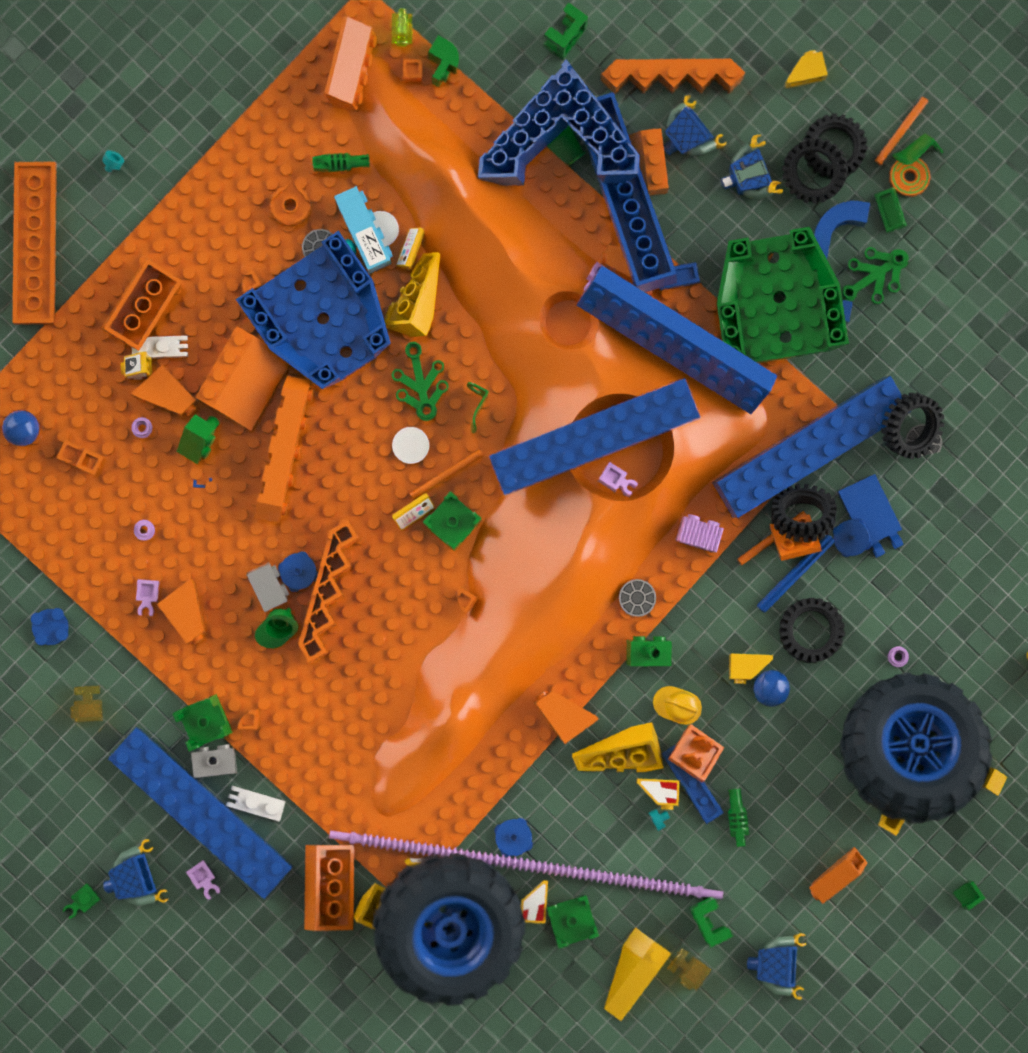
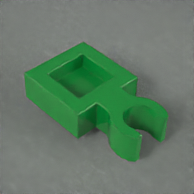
M86 883L71 896L74 903L66 905L62 911L64 912L71 908L73 914L68 918L72 919L77 915L79 909L85 913L100 901L101 898Z

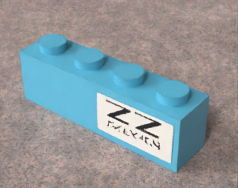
M356 186L334 196L368 273L370 274L390 265V258L393 255L389 246L384 247L382 242L384 235L380 227L376 228L373 223L376 218L372 209L367 210L365 203L368 201L363 190L359 192Z

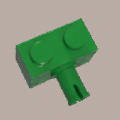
M195 414L184 427L176 452L196 464L202 458L206 459L212 450L209 447L216 438L214 432L220 424L219 420L214 416H209L205 421Z
M633 636V640H627L626 664L629 666H672V641L667 640L666 636H653V640H645V636Z

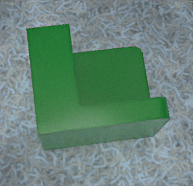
M968 880L952 892L964 910L968 911L985 899L977 885L971 880Z

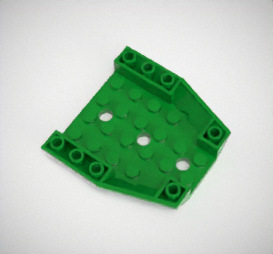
M810 227L789 230L790 234L760 240L750 241L748 237L728 241L717 301L722 341L758 364L830 352L849 344L840 283ZM777 253L780 256L779 261L770 263L768 261L769 255ZM777 293L785 294L786 298L782 303L774 301ZM785 332L790 333L792 336L788 343L780 341V336Z

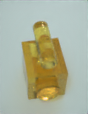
M100 685L74 687L75 695H83V701H74V706H71V718H74L75 722L103 721L102 700H93L92 694H100Z
M681 948L668 966V969L674 973L678 967L682 968L683 970L679 974V977L682 979L680 983L689 990L692 987L697 990L711 969L694 956H692L689 962L685 961L684 959L689 952Z

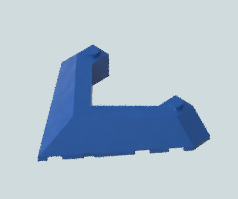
M566 59L561 64L560 70L548 79L541 87V91L534 95L513 119L512 125L506 131H503L493 142L494 145L491 149L480 157L478 178L504 186L524 185L526 165L567 127L598 156L597 176L603 183H624L638 176L640 155Z

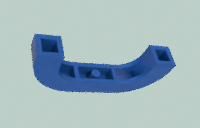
M863 201L843 202L832 207L823 215L815 228L814 236L826 259L828 257L832 232L842 225L864 227L867 223L870 203ZM842 300L847 325L850 321L853 302Z

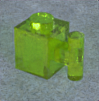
M403 8L398 9V13H392V44L397 46L412 44V14H406V9Z

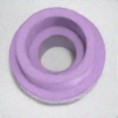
M137 418L132 423V432L136 437L146 438L152 433V423L147 418ZM140 425H145V426H146V430L143 431V432H140V431H139V426H140Z
M141 520L136 523L134 534L138 539L146 541L154 536L155 527L150 521ZM143 526L148 528L145 534H142L140 531Z
M894 647L888 653V661L894 667H902L909 660V654L903 647ZM896 653L901 655L900 661L895 660L894 656Z

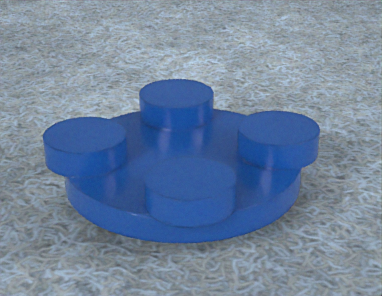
M861 518L844 521L833 529L834 544L844 557L859 555L872 547L869 531L865 526L864 520Z
M303 551L289 555L278 565L282 581L292 592H298L309 587L316 581L318 576L315 563Z
M46 609L31 616L32 632L38 645H56L68 638L69 623L62 609Z
M523 818L507 820L497 825L494 829L496 844L501 854L505 857L521 855L533 847L531 830Z

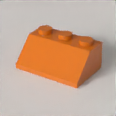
M661 128L642 130L630 134L631 144L640 155L639 167L649 196L667 194L669 186Z

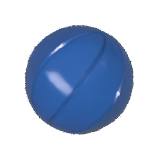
M25 410L14 411L3 421V435L10 444L21 447L33 443L37 438L39 423L30 412Z
M764 671L755 679L753 686L754 695L765 706H778L788 698L790 692L789 681L779 671Z

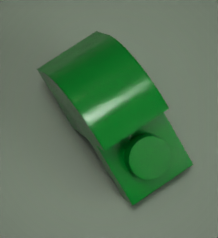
M438 35L428 51V59L439 65L432 76V84L437 87L442 82L445 83L448 80L451 72L456 74L459 66L457 48L450 41Z

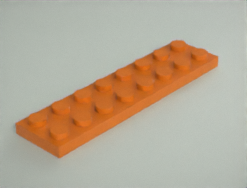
M14 162L12 320L14 325L54 324L56 162Z

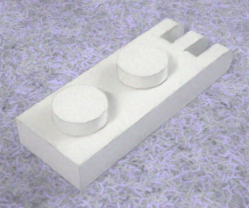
M188 336L147 337L139 351L132 348V354L146 352L151 359L188 357V352H180V349H188V344H180V341H188Z
M231 786V790L238 792V795L229 794L228 798L234 799L236 802L235 804L227 802L226 806L272 820H281L286 801Z

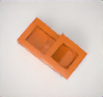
M65 439L56 458L95 475L103 456Z

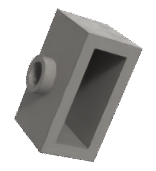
M270 562L247 572L246 575L264 612L287 602L286 596L289 595L285 584L280 585L277 579L280 574L275 565L271 566Z
M230 745L217 746V750L209 751V747L197 748L196 752L191 753L194 778L237 773L235 748H230Z

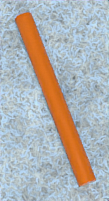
M921 97L874 160L875 163L880 166L928 103L926 98Z
M480 449L418 487L410 493L413 500L417 499L482 458V452Z
M802 511L794 518L805 516L807 514L804 511ZM772 534L737 559L741 565L745 564L774 543Z

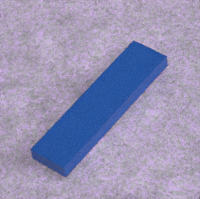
M675 744L661 753L677 780H679V783L704 822L708 824L724 812L705 782L701 783L668 760L677 745Z

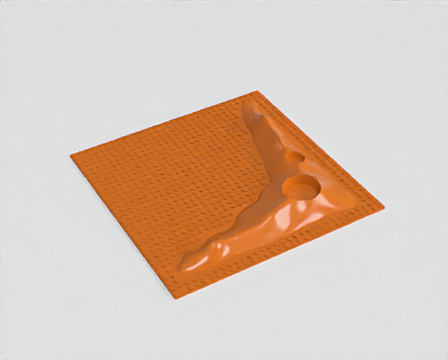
M349 0L55 313L54 324H45L0 372V533L187 705L217 694L233 731L223 738L329 835L330 830L345 833L356 832L359 835L366 833L367 836L372 834L373 837L378 835L379 838L384 836L385 839L390 837L391 840L396 838L397 841L402 839L403 842L408 840L409 843L414 841L415 844L420 842L421 845L426 843L427 846H430V844L434 847L439 845L440 848L444 845L446 849L449 846L451 849H454L461 844L558 736L536 706L535 702L538 701L536 697L545 690L548 693L554 691L583 708L625 662L627 640H633V636H645L646 638L770 501V499L766 500L739 518H732L712 482L836 407L837 404L786 359L759 363L776 374L777 378L770 393L756 410L749 414L578 307L577 303L584 292V287L589 282L586 278L596 262L601 264L602 252H606L608 245L620 246L604 197L547 147L526 165L524 185L504 186L479 179L480 157L487 153L500 134L512 125L514 117L460 69H458L456 74L451 72L448 80L445 83L442 82L439 87L432 84V76L439 66L428 59V51L432 45L382 0ZM344 16L372 27L377 35V44L372 48L371 52L372 63L370 67L368 66L366 72L368 75L367 83L363 86L361 92L363 94L362 103L358 105L357 111L333 107L324 94ZM402 59H423L422 81H402ZM334 153H348L351 156L369 154L370 167L351 168V170L344 172H319L313 170L312 160L315 156ZM282 186H298L307 193L310 199L311 210L309 216L297 226L280 224L274 219L270 211L271 197ZM357 186L359 192L363 190L368 201L365 203L367 210L388 212L395 217L399 226L397 238L392 244L388 245L393 255L390 258L391 264L369 274L374 282L384 319L391 303H396L402 294L399 292L402 286L406 287L411 280L410 274L424 253L438 252L440 254L433 320L427 336L411 337L387 328L391 344L375 359L344 380L325 389H321L311 381L310 389H313L314 392L312 401H308L305 408L306 428L305 430L301 429L298 438V446H301L299 458H295L292 465L291 474L295 475L293 486H289L286 492L285 503H288L287 513L282 515L280 523L255 518L257 499L261 493L265 465H267L268 450L275 430V419L282 400L281 393L286 377L292 376L306 380L309 379L290 365L252 431L198 402L196 405L197 409L191 415L181 417L141 401L132 394L146 380H127L125 375L121 374V362H124V356L132 354V347L119 341L101 328L144 259H149L182 280V283L148 337L188 336V341H180V344H188V349H180V352H188V357L152 359V373L163 365L197 401L195 398L236 326L264 342L236 301L238 297L243 295L242 281L246 272L253 268L263 286L305 257L302 252L303 240L308 233L316 229L328 230L332 234L339 230L344 239H350L354 243L334 196ZM292 200L285 203L286 210L291 211L296 207V203ZM423 228L424 237L412 269L408 271L397 267L396 263L409 229ZM356 247V257L359 259V261L367 271L366 266ZM672 259L673 265L678 266L679 264ZM302 280L295 283V289L298 291H302L306 287V283ZM702 284L659 291V288L653 290L651 297L722 340L717 309L718 299ZM321 314L318 316L317 321L320 324H326L329 321V316ZM410 342H417L422 348V354L419 358L424 380L432 369L434 361L440 360L444 363V371L437 375L427 390L428 400L435 392L438 381L445 380L449 385V389L446 393L442 394L436 403L437 414L430 421L421 420L417 416L414 407L406 402H400L396 398V392L399 389H405L408 395L420 401L419 393L405 384L395 382L392 379V372L395 369H401L406 376L416 381L412 360L407 357L405 348ZM344 347L340 352V355L344 358H348L352 354V350L349 347ZM412 348L410 350V353L412 355H415L418 352L416 348ZM439 363L435 364L434 368L441 370L442 365ZM396 372L394 374V377L396 379H400L402 377V374L400 372ZM686 379L701 417L699 420L507 496L504 495L489 458L490 455L671 383ZM468 382L475 383L489 391L488 397L475 419L477 431L474 434L471 433L472 418L483 397L471 391L467 387ZM441 383L438 388L445 390L446 385ZM400 392L398 394V397L400 399H404L406 397V393ZM427 407L423 409V413L426 415L431 412ZM18 410L32 413L39 423L37 438L33 443L22 447L10 444L5 439L2 431V424L5 418L10 413ZM195 414L205 421L209 416H214L219 420L220 424L215 429L214 436L216 438L209 447L212 450L206 459L202 458L196 464L176 452L184 427ZM137 418H147L152 423V433L148 437L138 438L133 434L132 423ZM140 425V426H139V431H140V432H143V431L146 430V426H145V425ZM415 427L422 430L428 437L429 451L420 462L408 464L400 461L395 456L392 443L395 435L401 429ZM65 439L103 456L95 475L56 458ZM480 449L483 454L482 458L426 492L435 508L404 530H400L392 515L414 501L410 493ZM609 462L627 473L625 476L626 480L631 479L637 482L636 488L627 486V489L632 492L630 497L625 496L620 488L614 492L598 482ZM194 480H197L196 484L205 485V488L193 487ZM450 491L467 508L482 518V521L455 552L423 525V521L438 508ZM688 514L700 517L699 521L707 523L708 520L720 523L719 527L724 529L716 553L675 541L682 517H688ZM141 520H148L155 527L154 536L146 541L138 539L134 534V527ZM348 520L360 541L342 550L352 569L334 579L344 597L326 607L336 626L318 635L329 654L310 664L298 643L315 582L298 592L290 591L288 586L285 585L289 592V595L286 596L287 602L264 612L246 574L270 562L271 566L275 565L278 570V565L286 557L301 551L308 554L315 563L316 571L319 572L329 531ZM143 526L140 530L141 533H147L148 528ZM281 576L277 577L280 585L284 584ZM190 579L196 584L206 633L202 635L204 639L196 645H193V643L190 645L186 644L157 605ZM635 579L648 582L656 593L654 608L648 614L639 617L626 613L619 602V594L622 587L627 582ZM138 580L160 581L158 602H152L155 610L154 616H149V608L143 609L142 616L138 615V608L142 604V601L136 600ZM459 587H463L478 597L468 615H465L460 610L457 602ZM289 607L298 624L296 634L278 648H265L258 644L255 639V631L258 626L266 620L271 611ZM259 709V730H237L238 722L244 714L251 710ZM335 840L340 845H354V858L385 887L389 884L391 885L398 878V873L407 867L404 862L407 858L428 857L427 853L423 856L422 853L417 855L416 852L411 854L410 851L405 853L404 850L399 852L398 849L393 851L392 848L387 850L386 847L380 849V846L374 848V845L368 847V844L362 846L361 843L349 844L350 842Z

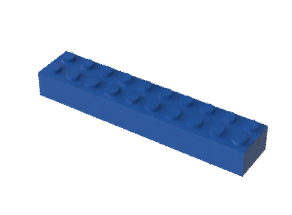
M614 92L596 97L631 143ZM586 145L597 176L598 156ZM640 167L638 176L624 183H603L597 176L634 286L644 292L677 283V274Z
M604 266L600 267L577 303V306L749 414H752L766 398L776 381V374Z
M892 377L881 378L713 481L712 484L732 518H739L879 432L881 428H885L886 426L882 424V420H888V417L884 416L885 412L891 413L890 404L896 406L897 404L894 400L896 398L902 399L901 393Z
M684 378L492 454L489 458L502 491L507 496L697 421L701 417Z
M136 727L108 758L263 899L268 897L294 867L140 728Z

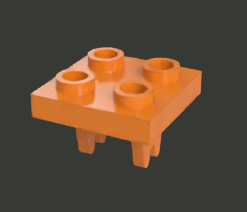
M810 514L792 518L799 522H812ZM770 524V531L781 561L821 551L818 536L817 541L812 542L811 537H809L808 542H803V538H799V542L794 541L795 536L787 539L786 533L780 535L779 530H775L774 524Z
M690 724L668 760L702 783L706 780L725 747Z

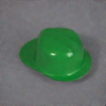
M289 607L286 609H275L269 613L266 620L255 631V639L258 644L265 648H278L296 634L298 624L291 613V609Z

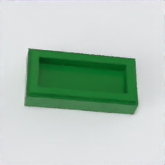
M892 187L874 194L886 233L906 227L907 224L895 188Z

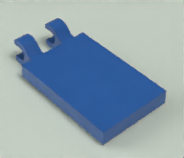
M875 474L837 492L850 520L856 518L864 520L872 541L871 549L876 558L885 554L879 541L886 537H889L894 549L904 545L897 533L902 528Z

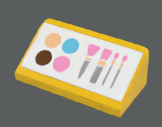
M423 228L409 229L396 263L397 267L408 271L412 269L424 237Z
M424 493L393 514L392 518L399 529L404 530L435 507L427 493Z

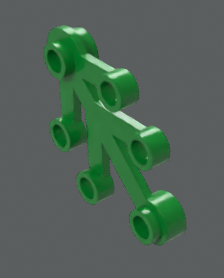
M868 247L864 252L865 259L869 261L873 259L886 261L887 263L882 266L861 263L855 258L851 259L847 264L849 271H862L870 274L853 286H844L841 289L842 300L852 302L856 298L857 292L876 280L871 302L874 305L881 304L884 300L882 292L885 274L891 269L892 277L887 289L892 294L897 293L901 287L899 283L901 269L905 268L909 262L908 254L904 250L896 249L891 253L876 251L873 247ZM867 251H872L874 256L869 257ZM900 256L902 262H897L895 257ZM855 262L857 268H852L850 263ZM896 284L897 290H892L890 285ZM851 290L852 296H847L845 291ZM875 295L880 296L881 300L879 302L874 300Z
M410 342L407 344L405 352L407 357L412 360L416 381L406 376L401 369H395L392 372V379L395 382L405 384L419 393L420 401L408 395L405 389H399L396 392V398L398 401L406 402L414 407L417 416L421 420L430 421L437 414L436 403L442 394L446 393L449 389V385L445 380L438 381L435 392L428 400L427 390L437 375L444 371V363L440 360L434 361L432 369L424 380L419 358L422 354V348L419 343ZM412 348H416L418 352L417 354L412 355L410 353V350ZM435 364H441L442 369L436 370L434 368ZM396 372H400L402 374V377L400 379H396L394 377V374ZM441 383L446 385L445 390L438 388ZM400 392L406 393V397L404 399H400L398 397V394ZM426 407L431 410L427 415L423 413V409Z

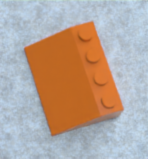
M236 326L195 398L198 402L252 431L290 365L273 353L265 342Z

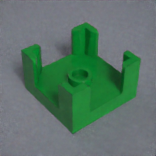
M569 2L563 9L566 15L562 23L568 27L563 35L552 27H549L544 34L547 41L544 42L543 46L562 60L585 32L588 23V16Z
M450 491L438 508L423 521V525L455 552L482 521V518L467 508Z
M217 694L172 713L176 722L182 720L189 740L185 742L189 752L206 743L226 737L233 732Z
M587 895L546 907L559 949L585 939L599 937Z
M712 897L689 907L706 945L710 948L733 937L730 929L726 928V926H721L711 931L714 927L709 917L704 915L719 907L715 898Z

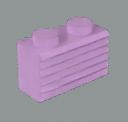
M688 514V517H682L675 541L716 553L724 529L719 527L720 523L711 520L704 523L699 521L700 517Z

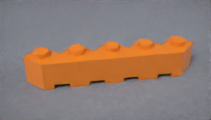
M732 59L615 60L601 74V81L614 94L628 81L644 94L657 80L671 93L685 80L700 94L714 80L730 93L743 80L745 72Z
M292 376L286 377L281 393L282 400L275 419V430L268 450L267 465H265L261 493L257 499L255 518L280 523L282 515L287 513L288 503H285L286 492L289 486H293L295 475L291 474L294 459L299 458L301 446H298V438L301 429L305 430L306 428L305 408L307 402L312 401L314 392L313 389H310V380Z
M348 520L329 531L327 544L298 643L310 664L329 654L318 635L336 626L326 607L344 597L334 579L352 569L342 550L360 541Z

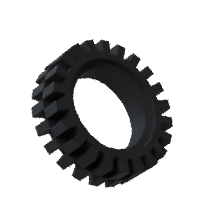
M837 113L832 114V116L824 115L822 119L818 118L814 124L812 123L804 140L809 138L817 139L823 132L830 129H838L845 132L853 143L852 156L846 162V166H848L846 175L848 177L857 170L865 158L867 137H864V130H860V124L858 122L855 124L853 118L847 119L845 118L846 115L843 114L837 116ZM818 152L806 153L803 156L804 160L808 161V167H812L815 174L818 172L820 177L828 176V179H832V164L824 161Z
M822 138L803 140L788 152L787 157H785V164L782 166V171H784L782 177L786 180V188L789 187V192L792 195L795 194L798 200L803 199L804 202H812V204L822 203L834 197L844 186V182L847 179L846 172L848 171V166H846L847 160L846 157L843 158L842 150L839 151L837 149L838 146L835 143L831 144L830 140H822ZM818 152L825 155L831 161L833 177L831 182L824 188L812 189L800 181L797 174V165L800 158L806 153Z
M911 392L908 395H901L902 399L896 398L894 400L897 404L896 406L890 404L889 408L892 411L891 413L885 412L884 416H887L888 420H882V424L886 428H881V433L885 434L882 437L883 441L887 442L885 445L892 452L905 458L914 459L915 457L918 459L921 458V454L924 456L928 454L927 449L932 451L935 448L932 445L933 442L938 444L940 441L936 436H942L943 431L939 430V427H944L945 423L940 420L945 418L944 414L940 413L943 410L936 401L920 393L915 394ZM921 408L926 417L923 432L915 441L904 443L900 436L903 419L910 411Z
M795 484V489L789 486L787 491L784 489L780 494H776L775 499L772 501L771 522L774 524L775 530H779L780 535L786 533L787 539L795 536L794 541L799 542V538H803V542H808V538L811 537L813 542L817 541V535L820 539L825 538V534L829 535L835 525L837 505L835 504V499H831L829 492L825 494V489L821 488L817 491L818 486L813 485L812 489H809V484H804V488H800V484ZM804 503L816 506L823 515L820 519L813 522H799L789 518L785 510L791 505Z
M820 598L802 599L792 604L784 612L779 623L780 641L784 645L783 648L789 652V655L807 663H815L831 657L838 651L845 636V625L842 622L841 614L839 615L837 608L831 606V603L825 602ZM808 611L822 614L830 625L831 633L827 643L815 650L806 649L799 645L793 635V625L796 618Z

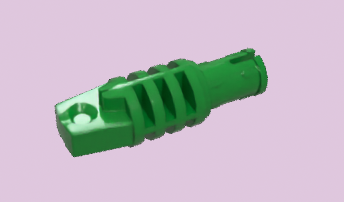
M334 153L315 156L312 160L313 170L319 172H344L351 170V168L370 167L369 154L351 156L348 153Z
M741 788L728 790L731 807L728 811L731 837L736 836L737 847H745V835H749L747 809L743 807Z

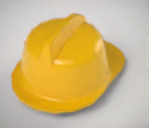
M673 686L662 687L653 698V706L658 715L676 723L692 724L701 715L702 705L699 698L683 689Z

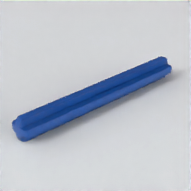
M826 535L820 541V552L806 555L757 604L760 611L765 613L835 542L830 535Z

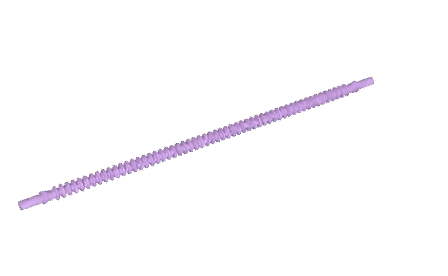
M330 830L329 839L350 842L349 844L361 843L362 846L368 844V847L374 845V848L380 846V849L386 847L387 850L392 848L393 851L398 849L399 852L404 850L405 853L410 851L411 854L416 852L417 855L422 853L423 856L426 853L428 856H431V854L439 856H449L451 853L466 854L470 858L481 859L490 865L494 864L495 867L500 865L501 868L506 866L507 869L512 867L513 870L518 868L519 871L523 868L524 871H527V869L530 872L535 870L536 873L542 871V874L548 872L549 875L554 873L555 876L560 874L561 877L566 875L567 878L572 876L573 879L578 877L579 880L584 878L585 881L590 879L591 882L596 880L597 883L602 881L603 884L608 882L609 885L613 882L614 885H617V883L620 886L625 884L626 887L632 885V888L638 886V889L644 887V890L650 888V891L656 889V892L662 890V893L668 891L669 894L674 892L675 895L680 893L681 896L686 894L687 897L693 895L697 898L712 897L721 900L723 898V891L704 889L702 886L691 887L690 884L685 886L684 883L678 885V882L672 884V881L666 883V880L660 882V879L654 881V878L648 880V877L642 879V876L636 878V875L634 877H630L629 874L627 877L624 874L620 876L618 873L613 875L612 872L607 874L606 871L601 873L600 870L595 872L594 869L589 871L588 868L583 870L582 867L577 869L576 866L571 868L570 865L565 867L564 864L559 866L558 863L553 865L552 862L547 864L546 861L541 863L540 860L538 863L535 860L530 862L529 859H526V861L522 858L517 860L516 857L511 859L510 856L505 858L504 855L499 857L498 854L493 856L492 853L487 855L486 852L481 854L480 851L475 853L474 850L469 852L468 849L463 851L462 848L457 850L456 847L451 849L450 846L446 849L444 845L442 848L439 845L434 847L432 844L427 846L426 843L421 845L420 842L415 844L414 841L409 843L408 840L403 842L402 839L397 841L396 838L391 840L390 837L385 839L384 836L379 838L378 835L373 837L372 834L367 836L366 833L359 835L356 832L345 833Z

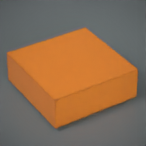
M402 59V81H422L423 59Z

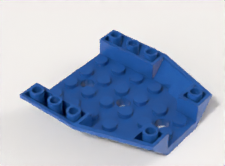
M339 230L323 240L321 247L257 290L252 288L236 299L269 349L321 389L344 380L375 359L391 344L374 282ZM302 280L306 283L304 290L298 291L295 289L297 281ZM327 314L329 321L326 324H320L317 321L319 315ZM344 347H349L352 350V354L348 358L340 355Z

